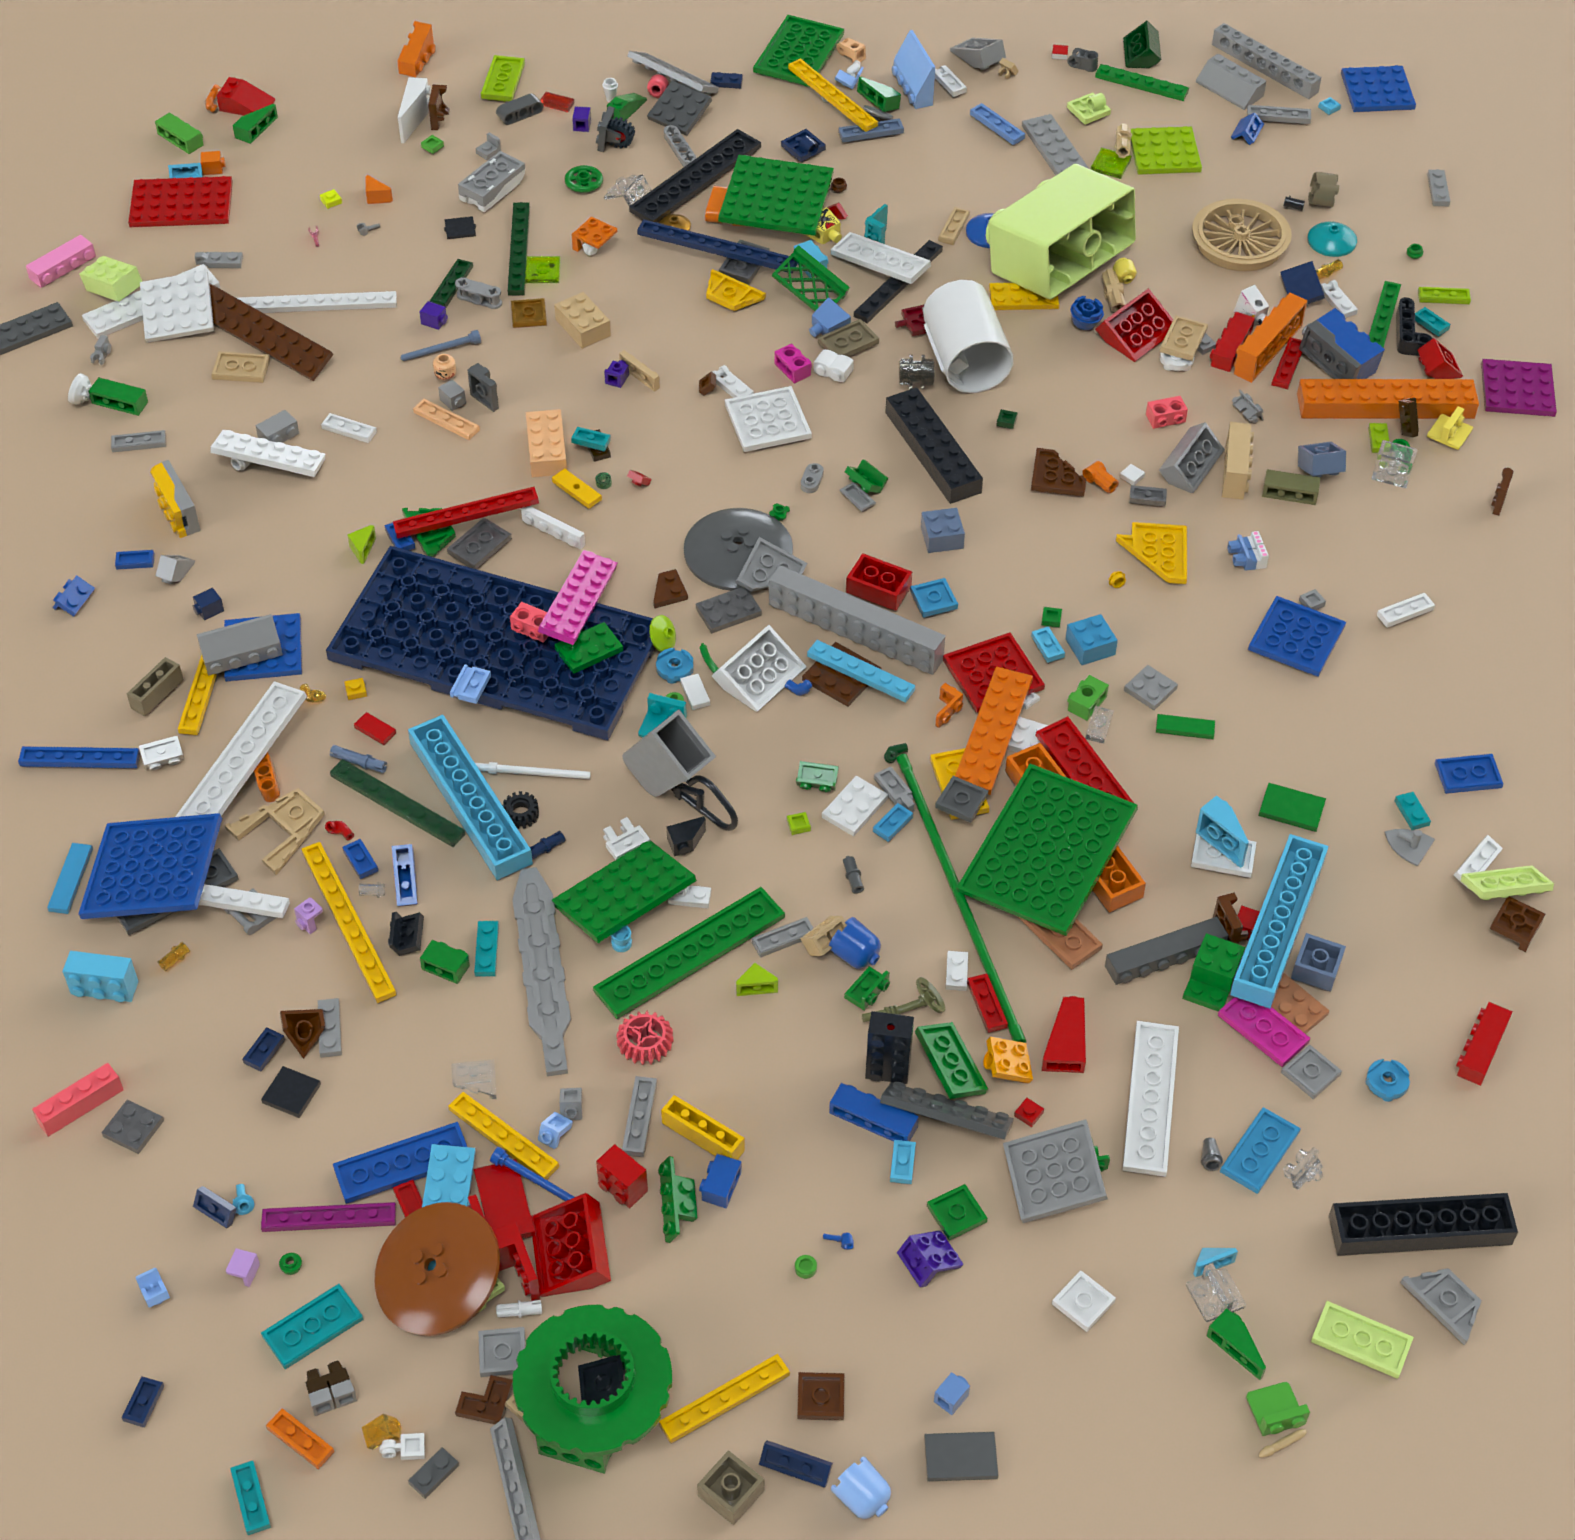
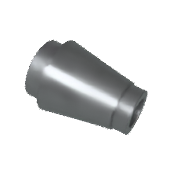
M1206 1138L1203 1140L1201 1164L1208 1171L1218 1170L1223 1163V1158L1214 1138Z

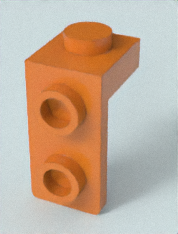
M947 683L940 687L939 699L947 705L936 715L935 726L938 728L948 723L951 716L955 712L958 713L963 707V694Z

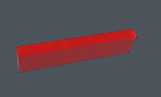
M1289 337L1273 377L1272 386L1288 390L1303 353L1299 350L1302 340Z

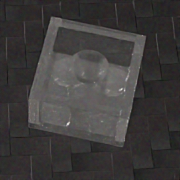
M1382 440L1372 480L1407 488L1418 449Z

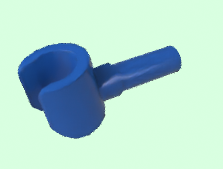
M843 1233L841 1236L823 1234V1239L841 1242L843 1249L850 1250L854 1247V1240L850 1233Z

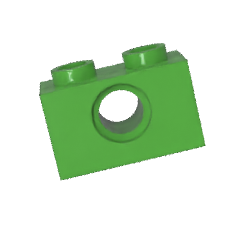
M1091 675L1085 680H1081L1077 690L1072 692L1067 699L1069 703L1068 711L1088 721L1107 698L1109 685Z

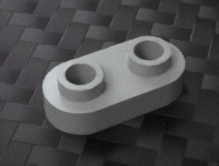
M812 463L806 467L801 479L802 491L814 493L818 490L824 473L822 465Z

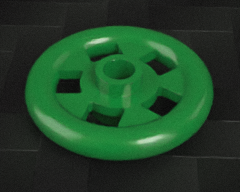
M580 165L571 168L566 173L564 180L569 189L575 192L587 193L601 186L603 175L593 166Z

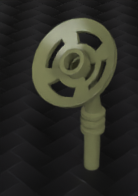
M919 977L916 980L917 989L920 994L917 1000L900 1006L884 1007V1010L875 1012L900 1015L928 1005L934 1011L943 1013L945 1011V1004L936 988L925 978ZM871 1012L862 1014L863 1022L870 1021Z

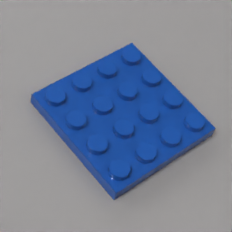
M1403 66L1349 67L1341 69V76L1353 112L1415 110L1416 102Z
M1276 596L1251 640L1248 650L1319 677L1345 628L1346 622Z
M300 613L272 616L283 655L224 671L225 681L302 675ZM259 617L224 620V627Z

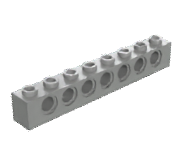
M1225 23L1214 29L1212 45L1307 99L1319 93L1322 77L1314 72L1309 71Z

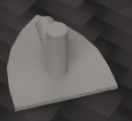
M1393 829L1384 832L1391 848L1401 858L1415 866L1419 865L1435 841L1434 838L1422 833L1421 830Z

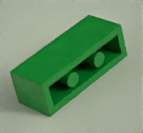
M100 377L97 378L88 391L92 404L137 416L140 415L148 403L145 389Z

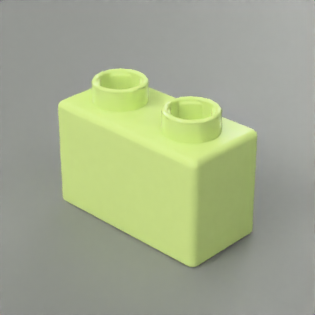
M1073 164L1053 178L1042 181L1036 189L1007 208L998 210L989 219L986 228V240L990 245L992 273L1049 300L1053 299L1135 242V189L1079 164Z

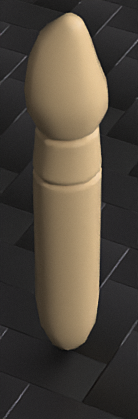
M1299 1429L1272 1445L1265 1446L1260 1451L1259 1457L1272 1456L1275 1452L1303 1438L1307 1430Z

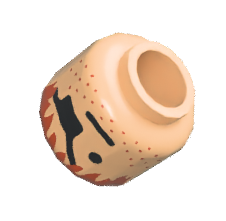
M448 354L438 355L433 360L435 376L443 380L455 376V359Z

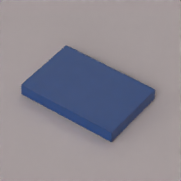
M1493 754L1435 760V766L1445 794L1499 789L1503 787L1504 783Z

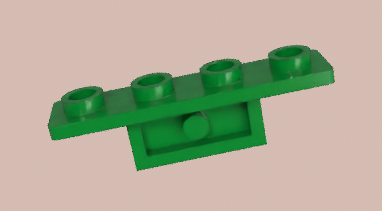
M668 1156L659 1165L658 1174L660 1175L663 1233L665 1234V1242L671 1243L680 1234L679 1219L694 1222L698 1217L694 1179L675 1175L674 1157Z

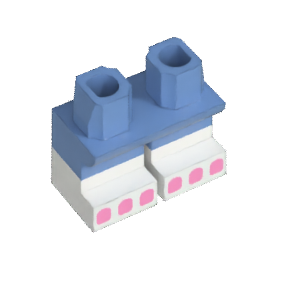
M1259 531L1251 532V536L1242 537V535L1238 534L1237 540L1228 542V552L1238 553L1233 554L1232 558L1235 567L1243 566L1245 571L1265 569L1267 567L1269 555Z

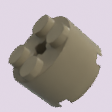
M1314 172L1310 182V187L1312 188L1308 195L1309 204L1326 207L1334 206V196L1338 195L1339 185H1336L1338 174Z

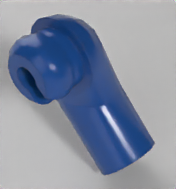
M789 679L785 684V688L801 696L810 692L809 689L812 688V683L809 680H804L803 683L796 684Z

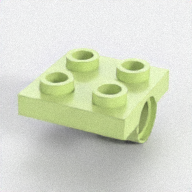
M1092 92L1067 102V108L1083 124H1088L1111 114V109L1106 105V98L1102 93L1094 94Z

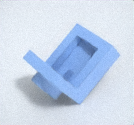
M157 1268L136 1276V1281L149 1308L159 1305L164 1300L170 1298Z

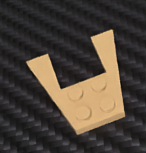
M299 788L275 799V803L269 806L263 805L258 808L259 811L249 816L245 814L239 817V821L231 825L229 823L225 825L226 830L238 841L268 817L272 818L282 827L290 837L262 859L263 864L275 875L280 872L325 815L323 809Z

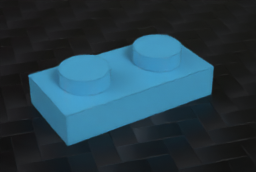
M897 803L873 827V832L889 842L913 818V812Z

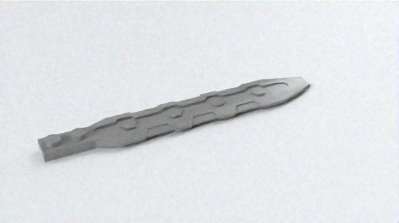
M533 867L521 869L512 900L519 932V952L522 954L524 969L522 975L528 999L529 1026L542 1040L548 1077L568 1074L563 1037L570 1024L571 1016L569 1002L566 1000L565 975L564 968L561 966L560 940L555 925V906L552 902L553 894L538 869Z

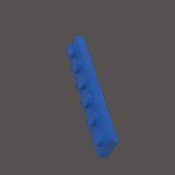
M22 746L18 763L21 767L137 768L140 751L139 748Z

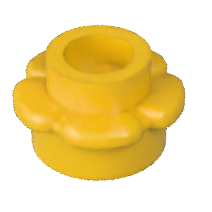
M1115 571L1109 577V585L1114 588H1120L1126 583L1125 574L1121 571Z

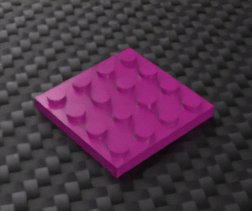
M1482 359L1481 369L1486 412L1556 416L1557 409L1552 364Z

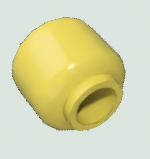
M1120 258L1113 266V271L1116 272L1120 283H1131L1137 275L1134 263L1130 259Z

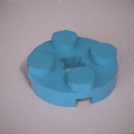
M675 648L666 649L657 657L656 671L661 678L667 680L670 684H674L680 681V678L693 674V657L688 651L683 649L681 651L675 650Z
M1380 1059L1369 1067L1365 1082L1375 1095L1381 1097L1384 1101L1390 1102L1393 1099L1402 1097L1407 1092L1410 1085V1075L1407 1068L1400 1062ZM1384 1076H1385L1386 1078L1391 1077V1078H1392V1081H1391V1082L1385 1081V1080H1384Z

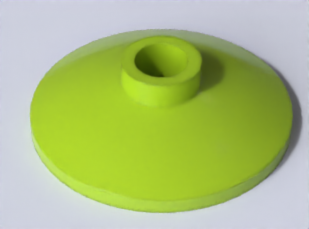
M664 615L654 617L650 624L651 641L660 652L673 648L676 642L674 625Z

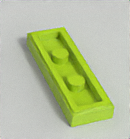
M1418 288L1420 303L1470 304L1471 302L1469 289Z

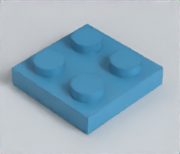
M945 578L910 586V592L923 618L958 609V602Z

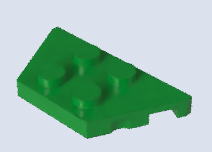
M402 508V513L405 518L442 508H419V511H408V508ZM452 525L414 534L425 555L430 557L435 556L456 537Z

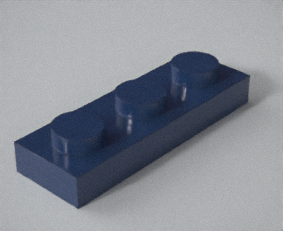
M768 1440L764 1443L759 1465L824 1488L827 1486L833 1465L832 1462Z

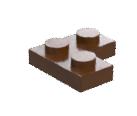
M490 1375L484 1396L462 1391L455 1415L466 1419L497 1424L503 1419L506 1410L505 1403L509 1399L513 1387V1379Z

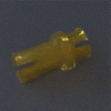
M180 942L178 946H173L171 951L158 960L157 963L166 972L176 962L185 959L184 956L190 950L183 942Z

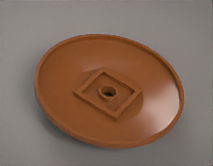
M434 1203L424 1206L405 1217L385 1240L375 1268L376 1296L387 1318L402 1330L420 1336H437L449 1333L470 1321L489 1299L498 1277L500 1254L494 1231L479 1213L458 1203ZM436 1260L434 1269L428 1271L429 1263Z

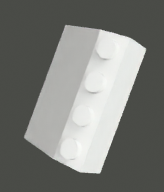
M768 625L721 666L712 677L723 690L757 712L785 687L789 679L793 680L807 666L773 628Z

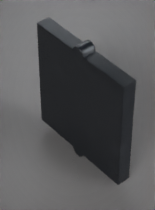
M473 216L444 219V231L447 234V239L476 236V224H474Z

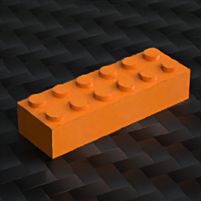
M1289 293L1280 300L1279 305L1272 309L1270 315L1265 316L1262 324L1256 326L1253 334L1247 336L1243 345L1240 344L1236 350L1238 355L1234 362V375L1251 383L1287 344L1289 337H1293L1302 327L1308 300Z

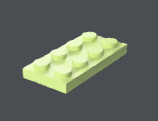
M1532 865L1461 875V882L1483 900L1497 897L1507 898L1513 895L1524 896L1530 893L1541 894L1546 891H1553L1554 883Z
M1326 1301L1311 1342L1398 1379L1414 1337Z

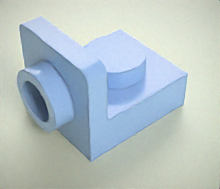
M554 1112L541 1123L538 1141L553 1149L557 1148L560 1137L571 1129L573 1121Z

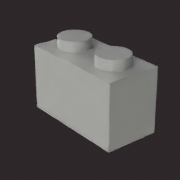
M286 410L255 425L258 438H265L273 442L283 443L299 434L297 420Z

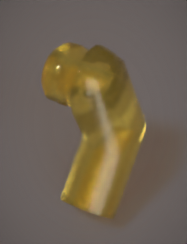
M308 684L300 686V690L304 691L307 695V702H322L325 700V692L311 690Z

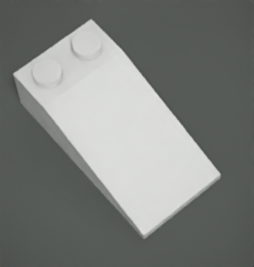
M408 77L398 114L401 143L406 142L428 114L431 86L428 85L427 78Z

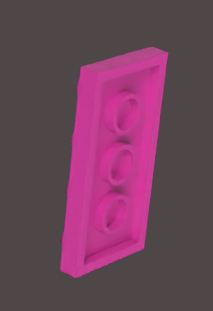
M1234 997L1218 1012L1220 1018L1281 1067L1299 1053L1311 1039L1272 1007L1270 1009Z

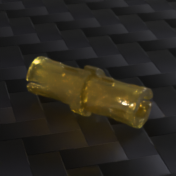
M1337 259L1329 264H1323L1321 268L1316 270L1318 279L1329 277L1332 273L1342 269L1343 263Z

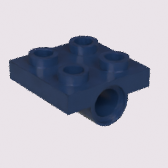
M807 129L781 141V146L800 162L826 150V144Z

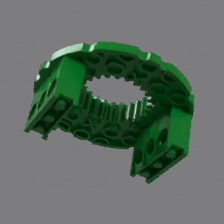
M600 1304L583 1305L564 1310L561 1316L553 1315L541 1323L526 1339L525 1349L519 1351L516 1359L518 1367L513 1371V1393L518 1411L523 1412L522 1417L525 1425L536 1436L538 1454L605 1474L612 1453L621 1451L626 1444L633 1445L637 1443L660 1421V1412L667 1408L670 1400L668 1390L672 1388V1365L667 1348L661 1346V1337L645 1320L635 1314L628 1315L624 1312V1309L618 1307L607 1309ZM577 1347L579 1352L584 1350L597 1354L600 1358L603 1356L620 1355V1359L624 1362L626 1369L622 1389L618 1388L616 1390L617 1396L609 1395V1401L601 1399L600 1404L592 1401L590 1405H587L586 1401L583 1400L578 1404L577 1398L574 1397L570 1400L569 1393L564 1394L563 1387L560 1386L558 1375L560 1374L559 1367L563 1366L562 1359L567 1360L568 1352L574 1354Z

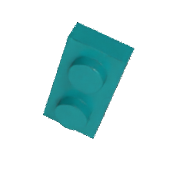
M1426 307L1415 313V321L1438 337L1450 329V323Z
M577 427L571 437V443L601 451L606 450L611 440L610 434Z
M1414 792L1395 796L1394 801L1411 830L1430 826L1431 820Z

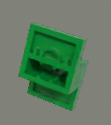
M1206 933L1193 963L1191 976L1182 999L1219 1012L1227 1002L1246 947Z

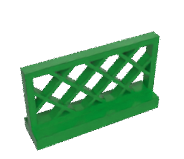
M799 245L772 274L774 279L814 311L819 308L818 303H823L829 298L828 292H834L838 295L836 299H831L837 304L841 299H844L850 289L846 283ZM793 259L798 263L799 267H790L789 262ZM781 271H788V278H782L778 274ZM791 271H799L800 278H791ZM802 271L811 273L812 278H803ZM792 282H801V289H795L792 286ZM804 282H812L813 288L804 289ZM815 282H822L824 288H816ZM816 292H825L826 299H817ZM805 293H814V299L805 297Z

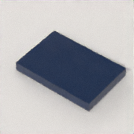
M1313 261L1280 272L1287 295L1289 293L1308 300L1307 304L1325 299Z

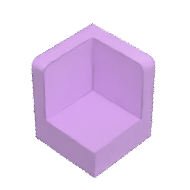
M236 1248L226 1268V1273L243 1278L245 1286L250 1287L260 1266L257 1254Z

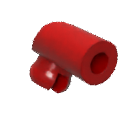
M328 821L325 824V829L331 834H342L346 840H351L354 837V833L343 821Z

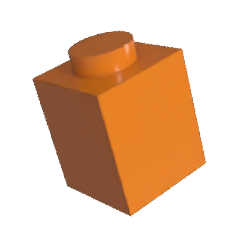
M220 151L201 152L203 175L223 174L225 158L221 157Z

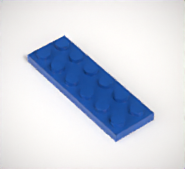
M458 1121L333 1163L345 1203L347 1204L380 1193L410 1180L415 1181L426 1177L432 1144L467 1147Z

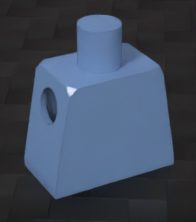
M827 298L812 314L813 326L809 329V332L813 337L820 333L825 335L851 323V316L834 301Z

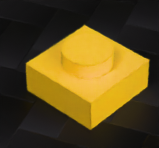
M363 678L344 681L348 700L367 697Z

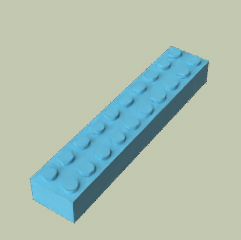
M440 715L408 729L412 748L496 880L532 865L530 847L445 716Z
M1292 834L1289 835L1234 978L1231 996L1271 1009L1323 868L1329 846Z

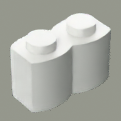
M822 350L813 362L814 372L820 376L830 377L834 381L844 382L854 369V360L845 355H838L831 350Z

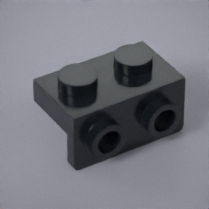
M397 912L392 913L388 944L399 956L421 950L424 916L420 912L404 917Z

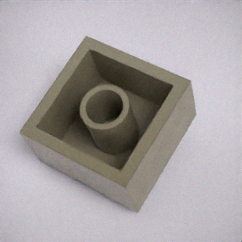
M728 1450L697 1484L698 1497L734 1525L764 1492V1478Z

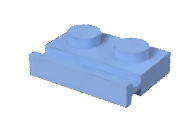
M464 665L450 691V697L453 698L455 696L459 700L477 704L491 677V671L477 667L470 668Z

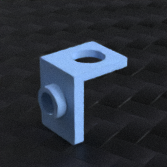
M861 67L856 78L839 70L834 80L853 89L864 67Z

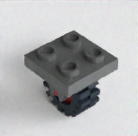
M608 106L607 111L602 114V122L598 123L597 151L604 152L608 142H610L611 146L615 144V148L618 146L620 149L623 146L627 148L634 138V126H631V122L627 123V119L623 121L622 117L619 120L617 117L614 118V107Z

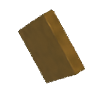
M544 298L511 301L513 328L547 326Z

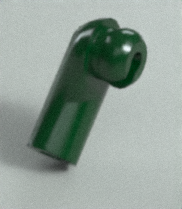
M902 743L889 746L884 754L885 761L893 763L899 754L908 752L907 744Z

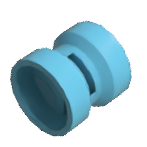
M627 925L611 935V944L615 951L626 952L631 948V930Z

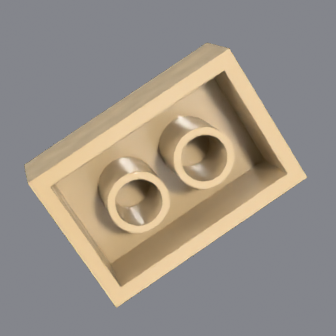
M584 292L554 304L556 321L582 349L611 336L610 320Z

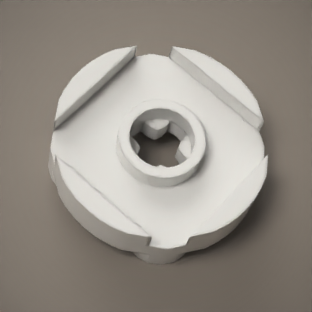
M1160 353V361L1167 371H1189L1194 363V359L1190 361Z

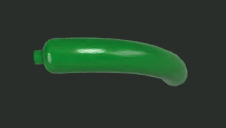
M701 643L699 648L702 657L709 669L715 673L719 668L712 660L707 646Z

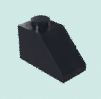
M705 816L666 826L667 840L674 857L694 851L706 832Z

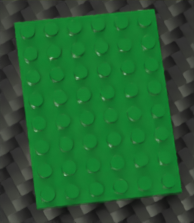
M1029 764L956 887L957 892L1067 936L1137 812L1138 805L1036 765Z

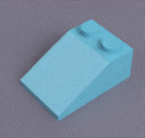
M1216 795L1200 808L1196 833L1241 868L1244 865L1249 841L1232 807Z

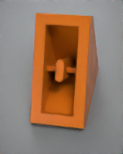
M369 175L365 176L368 204L391 203L393 201L390 187Z

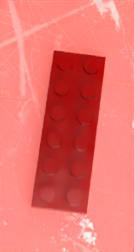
M1069 716L1036 731L1035 736L1067 778L1134 803Z

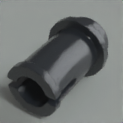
M1289 195V197H1285L1283 206H1286L1287 209L1290 207L1302 211L1305 201L1291 198Z

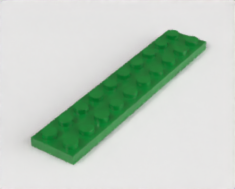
M759 887L593 986V991L614 1017L618 1019L785 918V912L762 887Z

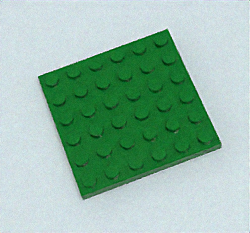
M738 155L718 216V222L816 236L834 174V168Z

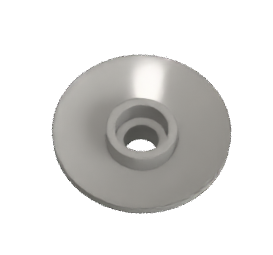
M868 105L863 107L878 122L881 119H893L891 114L883 112L878 108Z

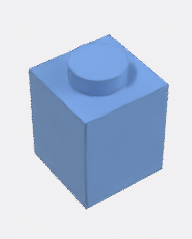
M951 1372L935 1391L934 1403L953 1415L969 1396L970 1385L965 1378L959 1375L956 1376Z

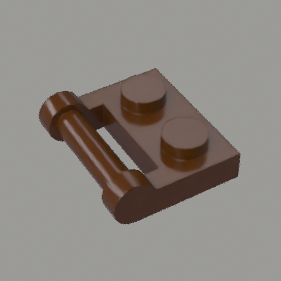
M1504 468L1502 471V480L1497 485L1496 494L1491 504L1494 507L1492 513L1499 516L1514 473L1511 468Z

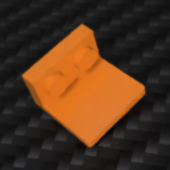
M591 216L572 233V248L578 252L583 248L582 244L585 242L599 249L618 232L617 228Z

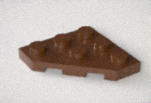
M1037 448L1031 490L1084 497L1086 478L1083 475H1078L1075 472V468L1066 460L1063 461L1055 450Z

